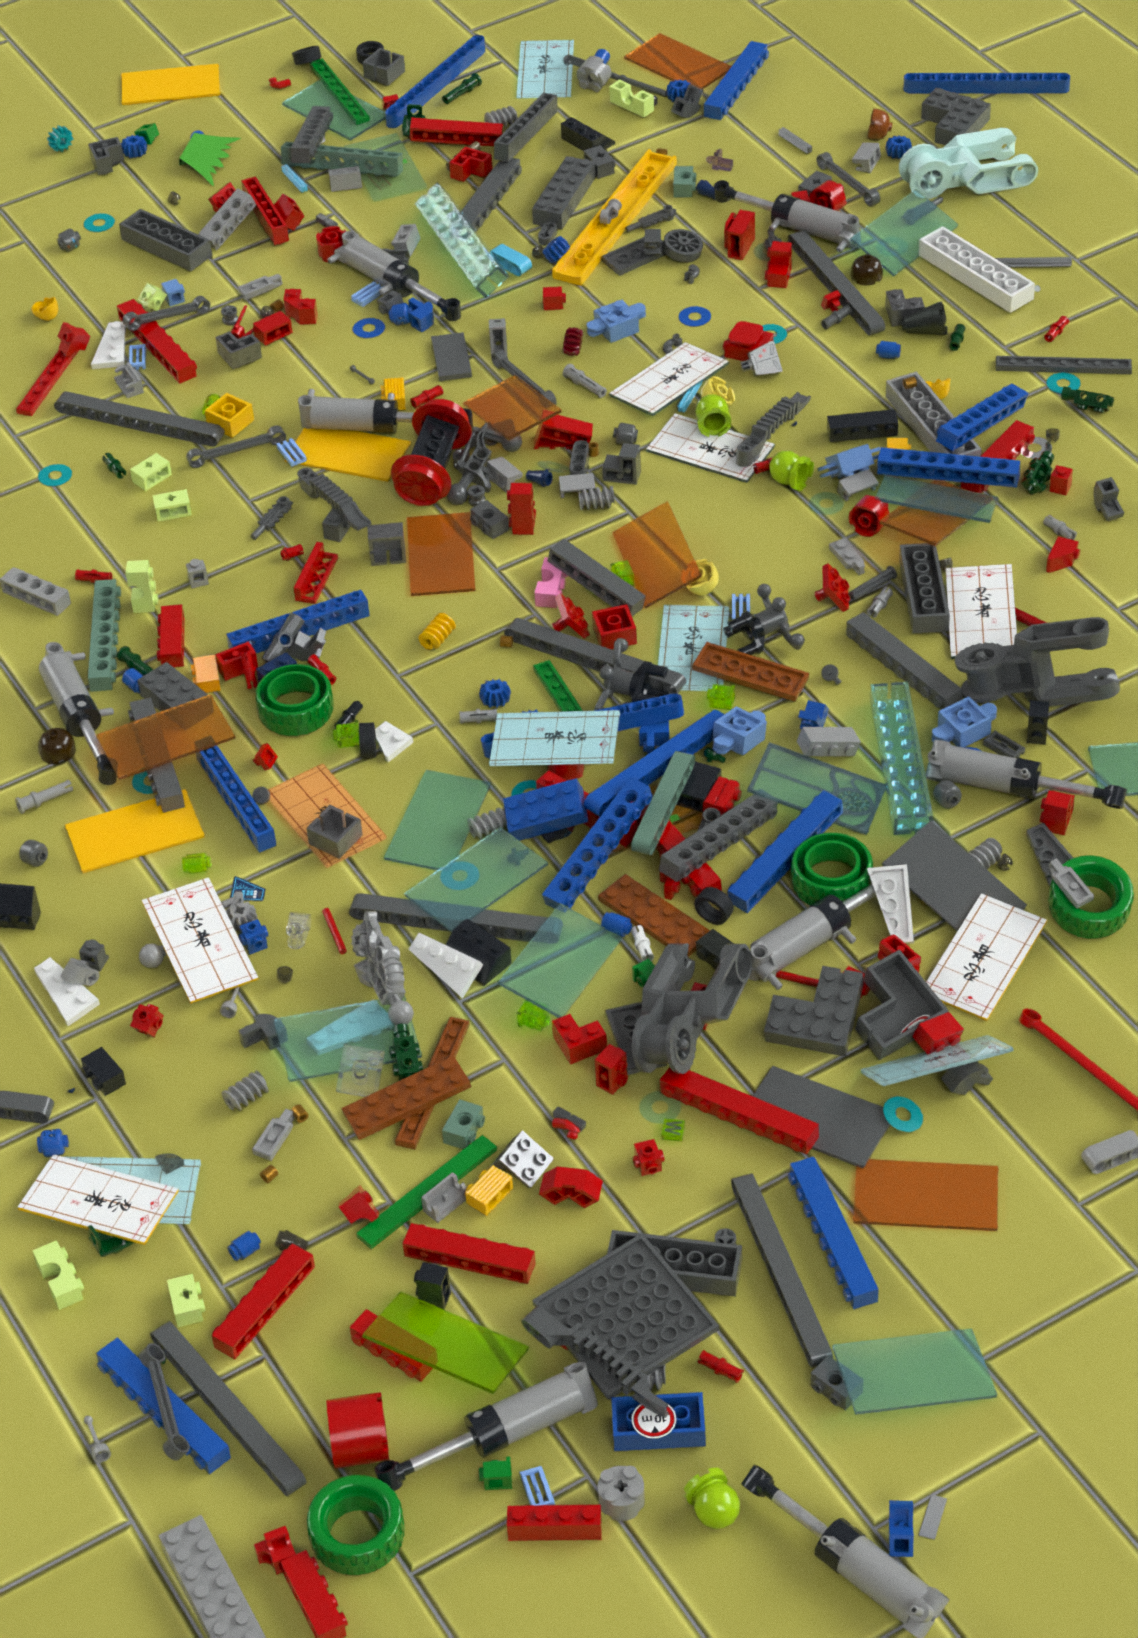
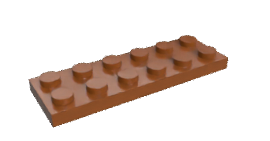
M710 642L705 643L692 665V670L795 702L809 679L808 672Z
M624 874L598 895V900L619 915L630 918L631 923L635 926L641 925L644 932L663 945L688 943V957L696 951V941L710 931L627 874Z
M453 1055L341 1109L358 1140H361L472 1086Z

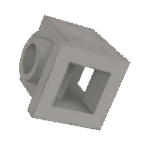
M193 559L190 563L186 564L191 588L209 585L203 560Z

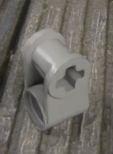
M70 958L60 976L71 984L91 986L98 981L100 973L96 969L89 967L87 961Z

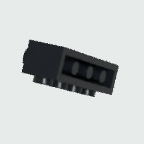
M895 409L827 416V432L830 442L898 436V419Z

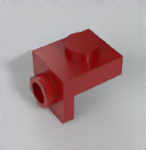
M660 871V882L665 883L664 898L672 900L675 893L679 892L681 882L680 880L678 882L674 881Z

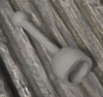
M240 986L234 989L231 1000L225 1001L220 1008L222 1016L233 1018L236 1015L237 1005L234 1001Z
M86 1416L84 1423L88 1425L95 1443L91 1450L93 1460L97 1463L105 1462L111 1456L110 1449L105 1443H99L92 1425L93 1418Z

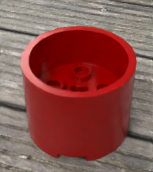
M381 1392L326 1399L331 1450L335 1469L390 1460Z

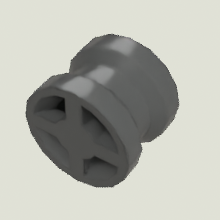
M228 305L221 309L223 324L229 326L236 323L238 316L236 315L237 308L235 306Z
M473 485L469 487L468 502L471 506L475 507L486 501L483 486Z
M720 1229L716 1232L714 1240L718 1243L736 1245V1234L730 1229Z

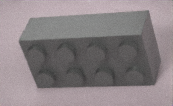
M167 662L138 679L141 697L144 699L151 697L154 707L185 732L215 714L212 697Z

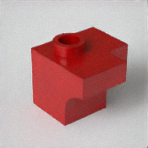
M63 322L57 336L61 340L58 348L66 356H72L78 350H86L91 336L83 328L74 327L69 323Z
M361 1185L339 1202V1209L351 1224L360 1218H366L373 1222L379 1217V1211L373 1205V1198L366 1190L364 1191Z
M286 1525L264 1533L265 1540L254 1544L259 1564H270L274 1568L276 1575L283 1573L280 1561L296 1554Z

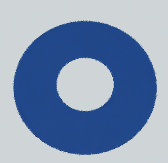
M699 306L685 308L679 313V320L688 326H701L711 319L710 311ZM693 312L701 314L699 320H691L688 316Z
M376 318L359 320L353 326V332L363 338L376 337L385 330V324ZM366 324L375 325V330L371 332H366L362 328Z

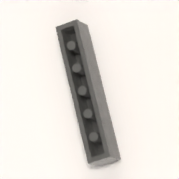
M562 539L550 548L549 563L610 606L616 607L627 604L632 616L643 609L646 598L643 593L567 540Z

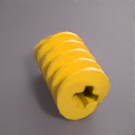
M438 613L419 635L420 644L428 650L438 649L440 644L456 628L455 622L447 614Z

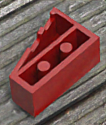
M544 411L535 434L534 449H539V447H550V449L566 447V449H573L574 443L580 440L586 441L589 444L592 438L593 423Z
M511 483L510 490H507V501H510L508 503V514H511V517H509V527H512L513 535H534L536 509H534L535 500H533L532 483Z

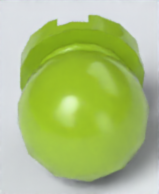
M710 394L699 400L695 413L700 432L707 437H710V435H718L720 437L726 434L731 428V415L724 398L716 394Z
M781 451L771 459L769 464L770 474L778 483L790 485L792 489L802 491L807 486L805 483L808 477L812 478L814 462L810 461L811 458L806 456L800 457L792 451Z
M718 1467L709 1468L710 1473L702 1477L697 1474L688 1481L684 1487L686 1493L684 1497L690 1505L694 1506L698 1519L705 1526L713 1529L726 1528L736 1520L740 1511V1501L736 1491L730 1485H727L728 1479L723 1470Z

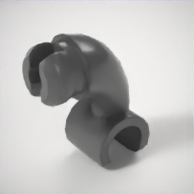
M694 264L688 267L689 270L684 275V280H689L690 284L694 283V279L700 273L699 267Z
M678 333L674 334L672 339L667 340L663 344V352L666 355L673 351L672 345L676 347L682 345V338H680Z

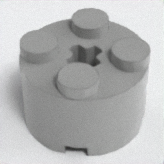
M590 56L577 70L579 86L582 89L589 88L599 92L611 77V68L608 64L605 65L603 63L604 60L602 58Z
M615 1466L601 1472L598 1481L599 1504H601V1511L616 1521H627L635 1518L641 1508L643 1509L645 1505L644 1481L634 1466Z

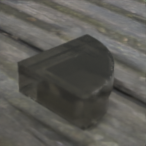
M165 1153L155 1156L157 1163L165 1174L185 1165L184 1160L175 1154Z

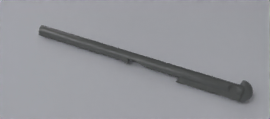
M566 55L563 58V63L566 66L571 64L580 67L585 62L584 59L572 55ZM612 72L610 77L615 80H622L635 87L665 97L667 96L666 90L628 78L625 75L620 76Z

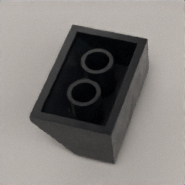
M573 117L561 123V139L582 151L599 145L606 150L615 144L614 140Z
M0 883V927L35 930L41 914L35 886Z
M469 919L464 920L453 929L446 943V946L468 955L483 964L474 979L483 986L512 964L510 947Z

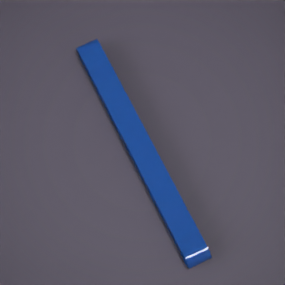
M475 35L391 105L385 111L386 126L388 128L399 127L403 123L404 115H407L408 104L423 106L485 53L484 36ZM413 108L410 111L414 114L418 109Z
M907 73L904 75L903 90L909 94H930L935 88H941L957 94L1067 93L1070 90L1071 76L1067 73Z
M669 694L581 714L620 713L618 731L680 718L684 715V707L681 695ZM495 732L481 737L484 756L489 759L492 756Z
M716 709L711 711L590 793L584 801V807L600 817L630 777L646 785L651 784L664 775L675 751L693 755L712 742L714 722L725 714Z

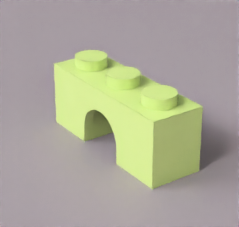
M618 80L609 86L610 102L642 117H646L654 111V95L643 90L633 95L631 85L622 80Z
M149 560L127 561L126 578L128 586L138 587L132 588L131 603L133 613L155 612V605L159 603L158 594L154 592L156 591V582L152 581L154 573L153 567L149 565Z
M57 1240L32 1250L36 1265L43 1279L52 1275H58L55 1279L48 1281V1285L59 1310L83 1300L81 1292L84 1290L83 1283L80 1278H75L74 1275L77 1273L72 1262H67L69 1257L64 1247L60 1248Z

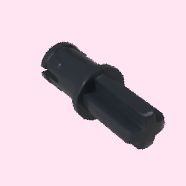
M354 701L347 710L342 712L341 718L334 724L337 731L341 728L340 732H344L348 725L355 721V717L363 708L360 701Z

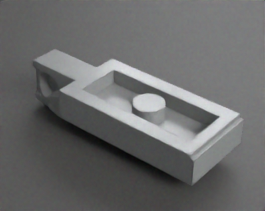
M279 274L271 277L263 276L237 288L238 293L244 300L251 299L283 284L282 277Z
M845 538L829 544L830 551L846 569L853 568L858 575L865 573L863 558Z
M1057 858L1050 861L1048 869L1051 871V877L1077 909L1094 899V894L1071 867H1063Z
M285 1109L280 1118H272L253 1147L254 1155L270 1161L273 1160L293 1128L292 1122L295 1119L293 1111Z

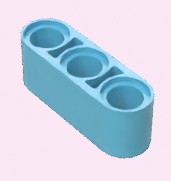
M500 244L488 252V257L492 263L516 276H521L532 268V262L527 256L504 244Z

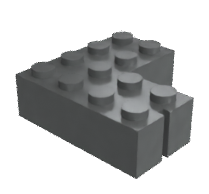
M935 88L922 102L921 119L938 123L935 127V143L946 146L956 135L979 132L990 120L991 103L959 95L941 88Z
M899 949L867 967L863 981L882 1004L860 1016L855 1030L865 1043L870 1042L868 1047L881 1060L914 1041L912 1036L919 1024L901 1033L914 1019L922 1015H929V1018L922 1021L925 1022L945 1014L949 1010Z
M822 966L814 1002L773 995L764 1029L765 1042L846 1057L864 985L863 973L844 970V973H841L839 968Z

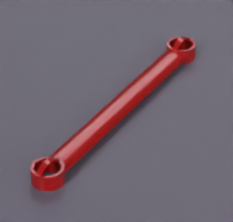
M1028 1008L1023 1009L1019 1017V1022L1022 1025L1038 1031L1138 1111V1097L1041 1021L1042 1017L1038 1012Z

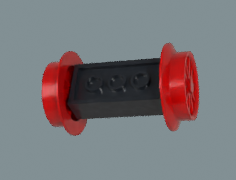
M446 399L430 400L415 410L412 416V426L418 438L411 455L398 458L391 468V477L394 482L395 491L402 499L414 505H433L448 495L451 489V478L445 470V465L450 452L453 449L465 446L471 438L472 430L467 413L461 406Z

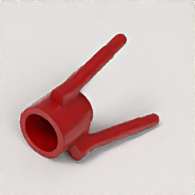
M244 305L238 320L231 330V333L237 339L254 332L253 327L245 333V329L239 325L247 305Z

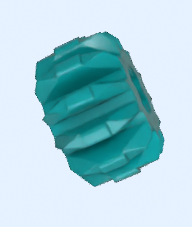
M57 125L56 129L52 128L53 131L48 132L50 136L47 137V141L54 151L63 152L64 149L68 150V146L72 145L71 141L74 139L72 132L67 127Z

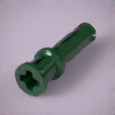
M473 73L469 79H464L461 85L442 96L443 102L449 104L465 92H471L474 87L482 84L481 77L477 73Z
M128 646L121 647L117 652V659L119 661H124L130 669H136L143 676L154 670L141 660L139 654H134Z

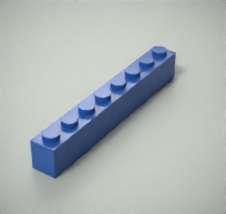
M750 41L704 103V117L722 120L727 115L730 107L739 98L741 92L745 90L747 84L751 82L753 76L757 74L764 61L768 59L769 51L767 50V44Z
M825 790L815 796L812 803L807 808H804L795 820L790 822L788 828L783 833H780L771 845L766 847L764 853L753 861L747 871L745 870L740 878L729 886L728 897L733 902V905L749 913L791 868L793 854L797 847L806 839L824 833L843 813L842 800Z
M815 1157L790 1163L789 1182L796 1188L795 1192L798 1201L803 1202L805 1216L807 1218L810 1217L812 1221L813 1233L819 1236L821 1250L827 1253L828 1264L830 1268L835 1270L836 1281L838 1285L843 1287V1295L846 1302L850 1301L853 1309L878 1302L879 1289Z
M117 1337L96 1353L98 1368L103 1374L107 1373L116 1387L121 1386L128 1399L131 1401L135 1400L138 1403L139 1409L144 1414L148 1413L158 1428L162 1427L165 1430L149 1368L145 1367L140 1359ZM167 1386L179 1434L188 1441L190 1446L189 1451L185 1455H190L199 1469L202 1470L204 1468L211 1474L231 1458L229 1447Z

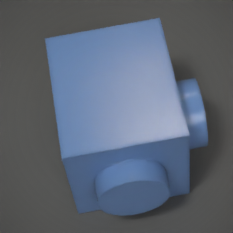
M177 279L161 283L162 291L167 294L165 300L169 306L185 302L184 287L182 284H179Z

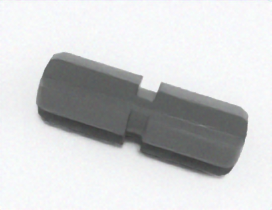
M319 213V215H316V221L325 227H338L337 222L324 214Z
M556 1107L553 1111L554 1118L568 1119L579 1127L580 1132L585 1129V1120L574 1114L571 1116L570 1112L561 1107Z

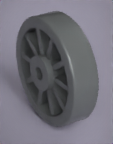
M675 229L666 233L662 248L667 256L676 261L692 262L701 256L703 241L697 234L689 230Z

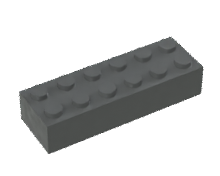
M565 157L532 208L534 225L543 226L546 222H555L557 229L563 230L596 178L595 161Z
M139 209L119 224L122 240L189 271L194 270L212 256L209 239L143 209Z
M936 542L900 545L899 563L912 634L949 631L950 613Z
M612 1230L607 1254L641 1233ZM643 1234L690 1291L736 1297L742 1265V1245Z

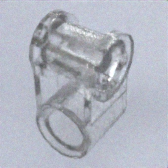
M290 912L286 927V933L289 936L287 943L290 948L299 949L305 945L311 927V914Z

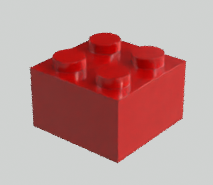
M627 604L592 611L593 629L600 646L614 649V642L618 638L625 639L628 642V646L637 644V630Z

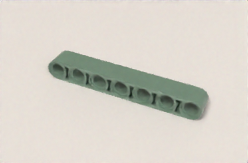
M678 751L674 752L633 837L632 851L647 855L653 854L693 770L695 755Z

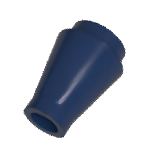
M700 180L696 186L698 194L716 200L714 187L707 180Z
M528 470L526 479L546 487L552 483L553 475L548 470Z

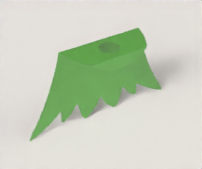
M194 133L179 158V165L189 164L214 186L210 172L216 174V171L212 166L224 167L218 158L230 157L221 149L231 148L225 144L235 142L241 138Z

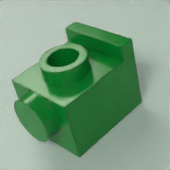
M156 123L144 124L134 131L135 136L144 137L147 145L153 144V141L159 135Z
M650 959L632 967V980L638 982L641 988L645 986L655 967Z
M510 1456L506 1457V1461L491 1460L490 1462H483V1467H479V1481H484L485 1490L512 1489Z

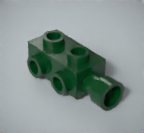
M1066 386L1063 387L1061 400H1074L1073 403L1077 405V408L1084 410L1090 407L1094 408L1095 412L1104 413V410L1109 411V408L1113 407L1114 397L1110 395L1078 389L1073 390L1071 387Z
M1043 451L1039 458L1032 459L1028 470L1023 474L1024 477L1021 484L1031 495L1043 492L1047 487L1045 483L1051 479L1052 467L1050 465L1054 460V454L1050 451Z
M404 1023L393 1026L392 1030L395 1038H393V1046H389L391 1059L395 1058L396 1064H393L394 1077L398 1076L399 1081L423 1070L422 1061H418L417 1055H420L419 1044L415 1043L414 1036H409V1026Z

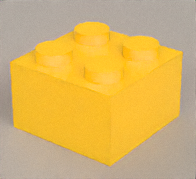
M229 393L224 394L204 410L206 422L220 425L224 429L225 435L231 438L254 421L252 404Z

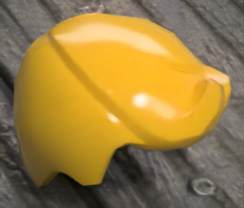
M45 297L44 301L35 302L31 310L39 319L52 320L57 316L59 308L55 297Z
M950 378L944 381L937 379L935 383L926 381L940 400L949 394Z

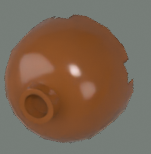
M873 108L867 135L868 139L880 140L886 137L888 132H891L893 123L890 122L887 112Z

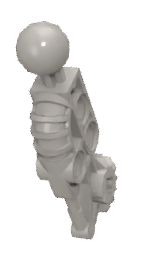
M235 892L233 897L221 902L224 909L228 908L226 913L235 931L238 930L241 933L240 925L257 920L254 905H250L248 901L244 903L242 892ZM146 944L139 952V960L147 968H156L162 963L164 956L167 954L162 945Z
M366 911L363 923L356 925L352 931V950L356 956L369 958L366 967L367 975L381 1005H391L388 1010L389 1020L394 1025L401 1023L408 1025L413 1019L414 1011L408 1002L402 1000L406 991L403 985L405 978L402 963L400 962L399 948L392 945L388 936H383L377 921V912Z

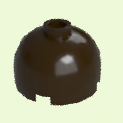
M865 254L854 260L851 266L852 280H857V283L860 285H874L875 281L879 280L880 282L882 280L883 267L877 257Z
M52 728L45 731L38 741V751L41 759L48 764H59V761L62 760L67 762L75 755L76 746L74 738L63 728Z

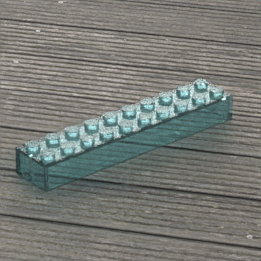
M437 182L427 191V195L424 194L418 199L415 205L474 288L487 298L496 289L486 279L488 276L498 286L510 276L450 194Z
M908 682L891 683V699H887V683L871 684L870 703L893 834H911V831H915L916 834L928 822H933V812Z

